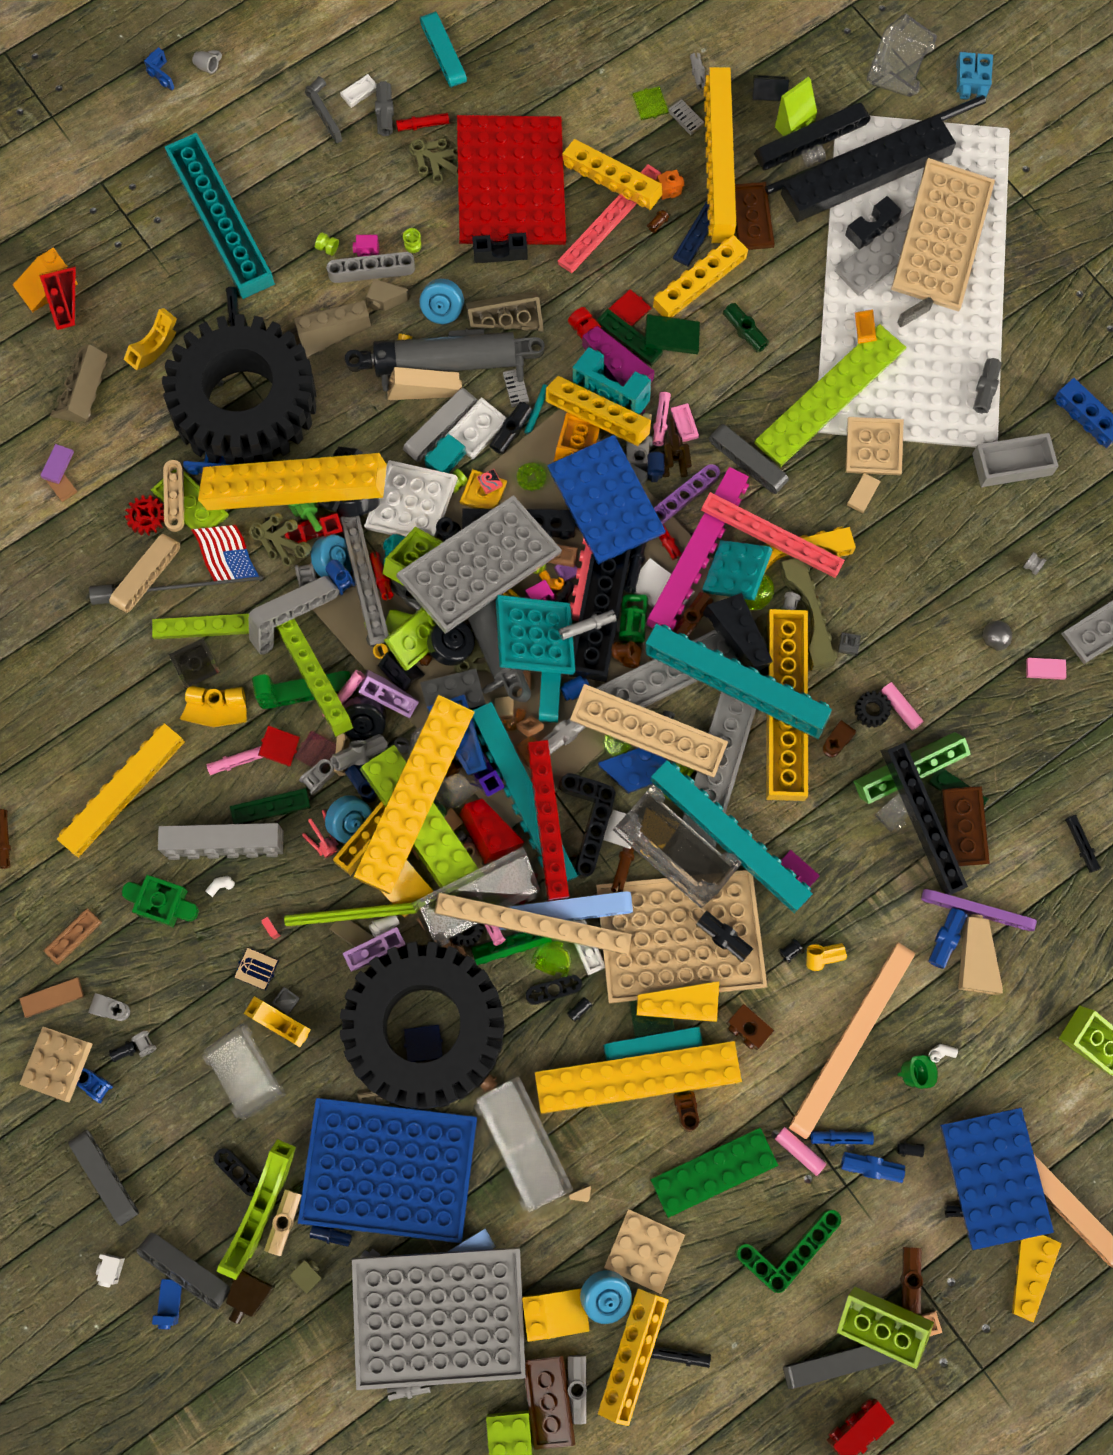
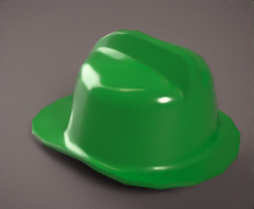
M922 1055L914 1056L902 1064L901 1072L897 1075L903 1078L907 1086L924 1089L931 1088L936 1084L938 1071L936 1064L930 1060V1057Z

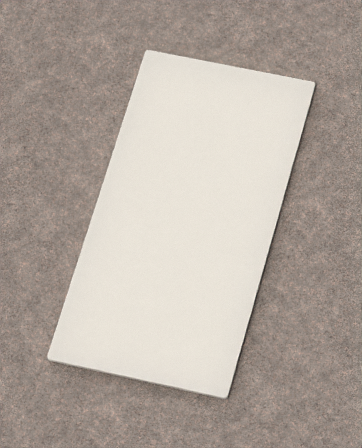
M870 116L871 119L865 126L834 139L833 158L922 120ZM944 122L956 145L952 155L939 160V162L964 170L968 168L973 173L995 180L962 307L959 312L891 290L896 268L860 296L835 272L837 266L859 250L845 236L848 225L860 216L868 222H875L876 220L871 216L874 205L886 196L902 210L900 219L913 210L924 167L830 208L818 381L858 345L855 312L873 309L875 328L881 324L906 346V350L818 433L847 436L848 417L904 419L903 441L976 448L979 444L998 441L1000 372L998 376L999 384L993 396L989 412L977 413L973 406L977 395L976 387L983 373L986 360L996 358L1001 362L1010 135L1008 128Z

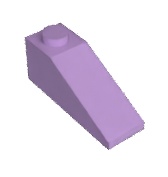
M367 670L365 679L359 685V693L408 718L411 717L419 703L417 699L370 670Z
M396 927L344 952L343 955L352 972L370 965L369 962L376 956L380 959L387 955L388 949L397 947L399 950L405 948L406 944Z

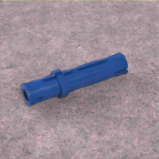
M834 1129L811 1132L812 1144H829L830 1146H835V1144L873 1145L874 1142L872 1132H837Z

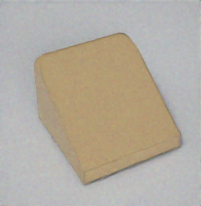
M509 696L495 698L494 707L499 718H513L514 700Z
M591 1186L570 1194L569 1199L588 1202Z

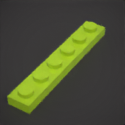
M249 614L152 619V637L155 640L249 634Z

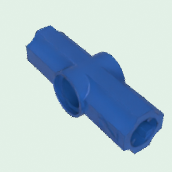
M955 908L950 909L944 925L940 928L935 938L936 944L928 960L931 965L942 969L947 965L952 950L954 951L960 940V932L968 916L965 912Z
M848 1152L843 1154L841 1169L844 1171L859 1173L868 1178L903 1183L905 1165L887 1162L882 1158L869 1155L861 1156Z

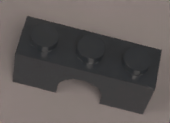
M886 196L874 205L871 216L876 220L875 222H868L860 216L848 225L845 236L860 250L862 247L870 244L875 237L884 233L888 227L897 223L900 220L899 217L902 210Z
M526 233L508 234V239L503 242L492 241L490 235L472 236L474 263L528 260Z

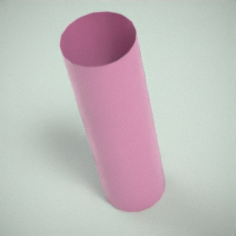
M892 682L880 691L883 696H887L886 700H890V705L912 731L924 722Z
M784 1127L775 1137V1140L815 1176L826 1166L827 1163L787 1128Z

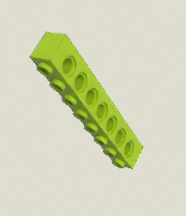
M293 618L276 626L275 628L335 737L353 729L350 717L296 620Z

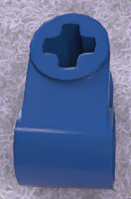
M332 560L326 565L325 570L339 589L340 595H343V592L351 586H356L354 579L339 560Z
M83 1068L81 1074L86 1072L89 1077L85 1083H82L79 1077L77 1086L101 1104L104 1095L114 1086L92 1070Z

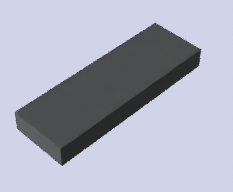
M316 91L312 92L310 95L312 105L335 143L342 142L338 126Z

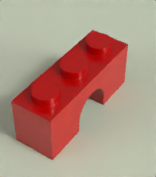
M336 511L316 517L322 527L319 532H316L309 520L297 523L298 528L286 533L285 537L300 543L307 542L313 538L336 534L343 530Z

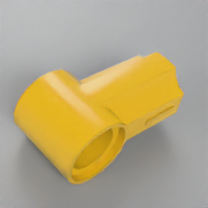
M842 943L825 947L818 944L809 945L806 955L807 968L812 971H819L824 968L825 964L846 960L847 954Z

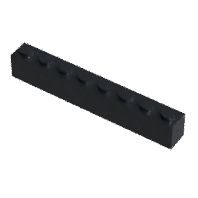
M899 742L880 750L942 893L952 895L967 888L968 885L906 743Z

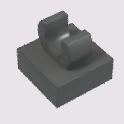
M842 632L838 652L857 656L861 636Z

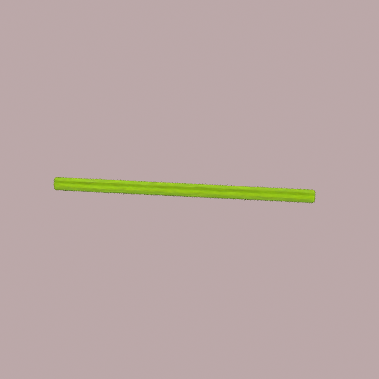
M499 894L461 897L493 905L500 904ZM437 900L284 916V923L286 926L434 912Z

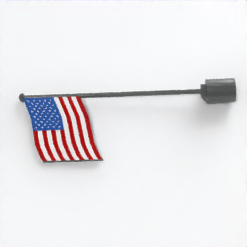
M236 525L191 529L199 543L205 565L214 581L151 587L146 592L260 580L261 582L263 581V576L258 575L254 568L244 538ZM114 584L90 586L91 604L110 603V597L117 587H114Z

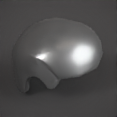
M997 620L989 622L984 627L982 636L987 646L1000 651L1006 649L1011 644L1012 631L1007 623Z

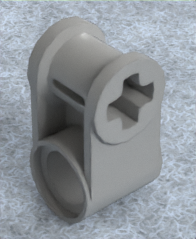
M312 562L303 566L295 565L299 587L317 580V574Z
M327 759L320 760L300 777L299 781L303 782L310 789L311 795L319 791L335 775L331 761ZM325 764H330V771L324 774L322 767Z
M95 993L88 1013L124 1021L130 1016V1007L125 1003ZM122 1009V1012L116 1013V1010Z

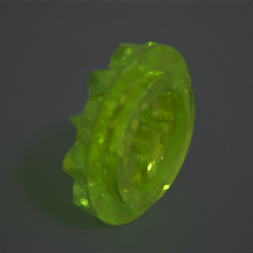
M536 463L524 464L517 472L518 485L524 490H530L531 492L539 490L546 481L545 470ZM535 472L536 480L532 479L531 482L529 481L528 483L527 476H531Z
M605 735V740L603 741L604 749L611 755L618 756L624 754L631 747L630 744L625 742L615 743L612 737Z

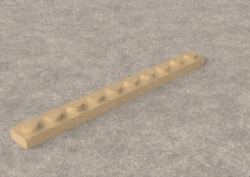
M443 893L438 894L434 914L621 954H629L632 934Z

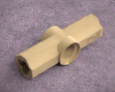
M284 1190L264 1251L282 1256L290 1230L294 1225V1218L302 1194ZM281 1217H286L288 1220V1225L285 1229L280 1228L278 1224Z

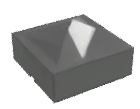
M283 987L272 1004L289 1015L300 998Z

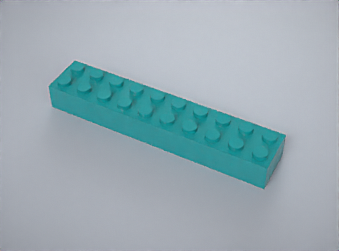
M197 132L165 146L167 156L242 299L275 285L269 267Z
M656 624L645 643L647 656L817 739L820 738L829 720L832 709L829 708L830 706L823 701L817 702L804 692L800 694L794 691L792 686L788 684L782 685L769 675L763 676L755 668H747L734 658L728 659L720 651H712L699 641L693 642L689 640L687 635L683 633L677 634L667 625L662 624L660 626Z

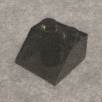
M204 638L168 654L185 689L221 673L215 656L207 640Z

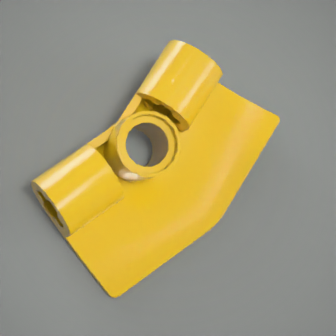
M193 685L187 687L185 694L187 704L180 717L181 720L208 727H220L247 722L246 697L243 687L220 691ZM215 696H219V700L216 703H212V699Z

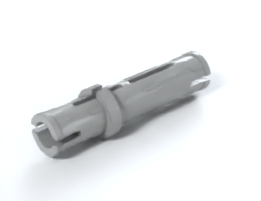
M613 610L600 615L594 614L589 619L560 628L559 634L562 635L561 639L565 640L594 628L600 629L605 624L615 622L616 615H613Z

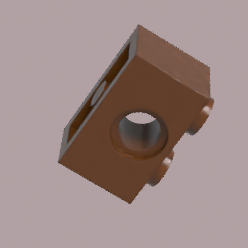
M744 1004L726 1023L729 1026L727 1029L736 1037L738 1035L744 1039L743 1043L751 1050L753 1048L758 1050L774 1032L769 1025ZM746 1023L754 1027L752 1034H747L744 1031Z

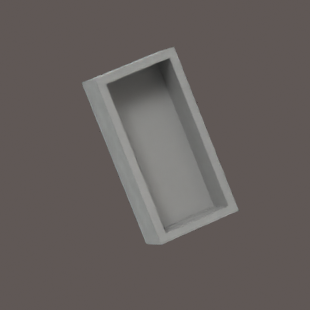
M1049 433L979 444L972 453L981 487L1052 476L1058 468Z

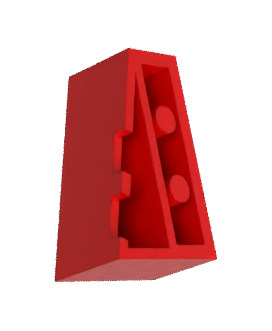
M76 265L40 274L39 276L56 329L60 330L75 326Z
M483 799L464 805L460 817L484 864L520 851L524 841Z
M868 1399L861 1405V1411L857 1414L852 1413L845 1419L846 1423L841 1428L836 1427L828 1434L830 1437L827 1441L838 1455H857L860 1452L864 1454L868 1450L867 1446L872 1441L878 1440L895 1423L878 1400Z

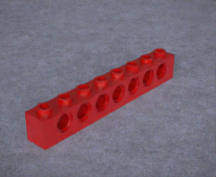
M548 740L528 742L527 749L548 901L567 899L569 891Z

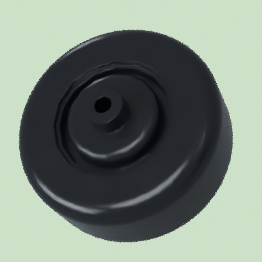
M379 498L340 501L336 511L342 517L362 516L375 510L379 506L380 500Z
M461 622L446 634L435 624L427 638L428 650L432 657L439 663L448 666L463 663L471 655L475 645L473 632L464 622Z
M367 696L354 697L344 704L343 707L350 717L353 729L344 733L346 736L357 741L367 740L378 734L382 735L387 719L386 710L382 704Z

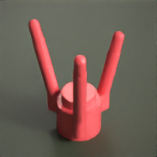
M322 810L323 818L325 821L326 811ZM308 819L321 842L318 846L310 837L303 833L302 836L317 850L320 856L324 855L327 858L338 851L336 846L339 845L336 839L331 835V840L329 838L324 839L312 819Z

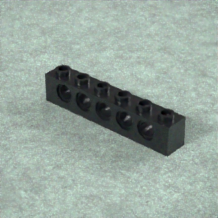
M462 508V529L492 509ZM526 509L538 523L542 524L541 527L551 538L560 537L563 540L574 538L575 520L570 510ZM553 523H559L561 526L558 528H554L551 525Z

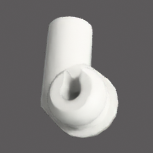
M229 876L218 877L213 880L205 892L213 897L220 888L232 889L235 882Z
M938 1044L930 1050V1060L937 1063L945 1055L956 1058L958 1048Z

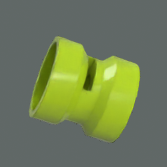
M415 228L405 230L403 240L406 251L409 253L418 252L422 247L420 232Z
M323 232L318 235L315 242V249L319 251L324 250L330 256L336 253L339 246L338 239L330 238Z
M458 468L452 472L458 478L452 494L458 492L459 488L465 486L468 481L463 472Z

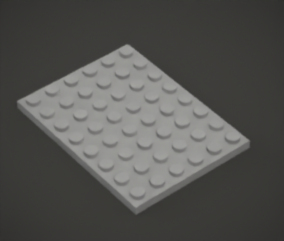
M519 1247L352 1258L356 1390L526 1378Z

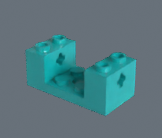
M588 347L572 367L573 383L639 415L650 402L651 379L635 371L624 387L618 382L609 380L604 376V355L598 350Z

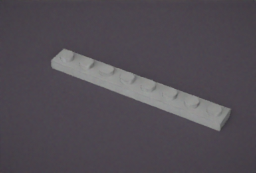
M340 517L370 645L385 643L384 639L388 636V631L360 517Z

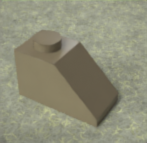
M373 279L366 298L368 306L372 309L386 311L407 302L409 295L406 288Z

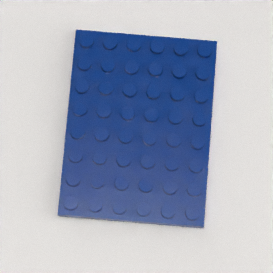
M316 1098L298 1224L462 1243L477 1117Z

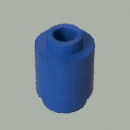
M578 676L565 682L564 686L560 687L566 701L578 698L583 685H589L585 677Z

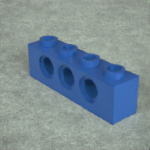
M1073 378L1058 391L1054 400L1070 414L1072 419L1077 420L1086 432L1093 435L1100 445L1107 449L1113 443V414L1082 384Z

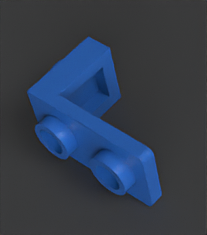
M158 47L144 60L147 68L146 72L152 78H157L163 87L173 90L172 79L160 70L167 60L164 51Z
M170 1279L161 1280L158 1313L153 1315L152 1324L158 1325V1329H171V1326L178 1324L182 1286Z

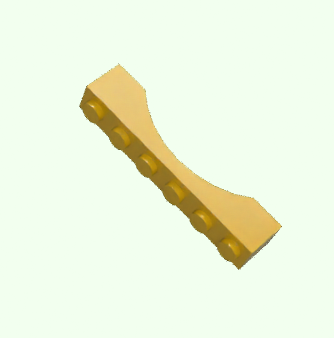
M837 527L830 532L820 531L813 536H800V538L838 557L853 554L856 548L850 527ZM770 546L773 551L765 572L776 561L788 554Z

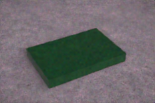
M647 314L645 323L646 348L698 355L700 322Z

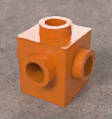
M677 170L666 171L663 174L657 175L656 181L662 184L661 200L670 197L675 198L682 194L684 180L682 176H679Z

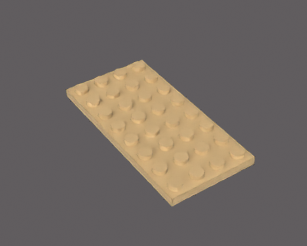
M930 158L926 160L891 290L959 312L962 307L995 183L994 179Z

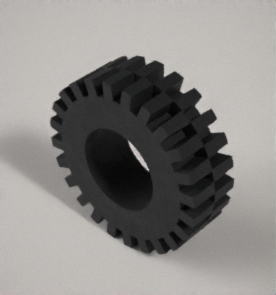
M236 314L235 326H228L225 316L216 318L219 328L212 331L207 322L199 325L201 334L199 339L190 331L183 336L186 348L178 344L174 346L172 353L175 361L167 359L165 363L167 376L162 377V385L165 391L163 393L164 400L174 427L179 432L181 440L186 446L191 444L193 452L199 457L206 452L211 463L218 464L221 456H223L226 464L234 465L237 464L238 458H243L245 464L255 463L254 456L260 454L265 462L274 461L272 450L277 448L282 456H285L290 452L288 440L293 441L297 445L303 440L302 428L306 430L311 428V414L316 413L315 398L317 395L311 364L306 357L305 349L301 343L296 344L295 336L290 331L283 335L281 326L274 321L266 330L264 319L259 316H254L250 327L247 325L244 314ZM234 373H256L272 383L268 396L259 405L245 411H227L209 401L211 392L216 384L226 376Z
M417 942L407 943V947L399 950L397 947L387 950L388 954L379 959L377 956L369 962L370 967L364 973L360 970L355 977L356 983L353 989L348 988L345 999L347 1003L345 1009H341L340 1019L343 1022L342 1030H340V1039L344 1043L345 1057L354 1069L355 1075L367 1088L389 1102L406 1108L423 1110L450 1105L449 1103L458 1099H464L469 1095L468 1093L476 1087L478 1088L496 1065V1059L502 1050L505 1029L503 1010L498 992L485 970H482L471 957L460 954L453 947H440L438 943L428 942V945H418ZM419 990L436 991L447 996L456 1005L460 1015V1031L453 1047L441 1058L427 1063L410 1062L398 1056L392 1049L387 1035L388 1018L394 1006L404 996Z

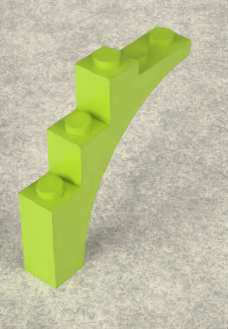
M277 1139L269 1151L253 1198L233 1241L218 1265V1273L236 1280L248 1259L253 1256L259 1246L263 1229L273 1213L277 1196L285 1185L296 1149L295 1146Z

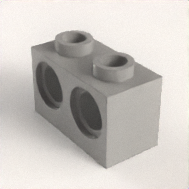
M648 435L639 446L626 441V457L629 463L643 471H647V455L649 454V447H652V436ZM640 456L643 460H636L635 457Z

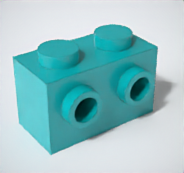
M448 433L445 438L442 437L438 441L437 447L433 451L430 450L426 454L425 466L427 469L450 473L466 455V447Z

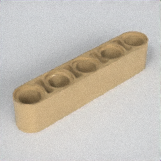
M161 534L112 593L109 600L110 604L126 613L130 612L178 553L180 543L165 534Z

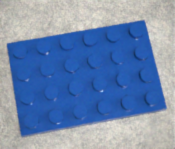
M615 435L547 466L598 565L629 549H633L665 534L666 530Z
M1022 1108L940 1125L972 1250L1054 1233Z

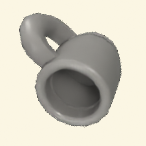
M218 50L208 52L197 51L193 55L192 62L198 69L213 74L218 68L222 53Z

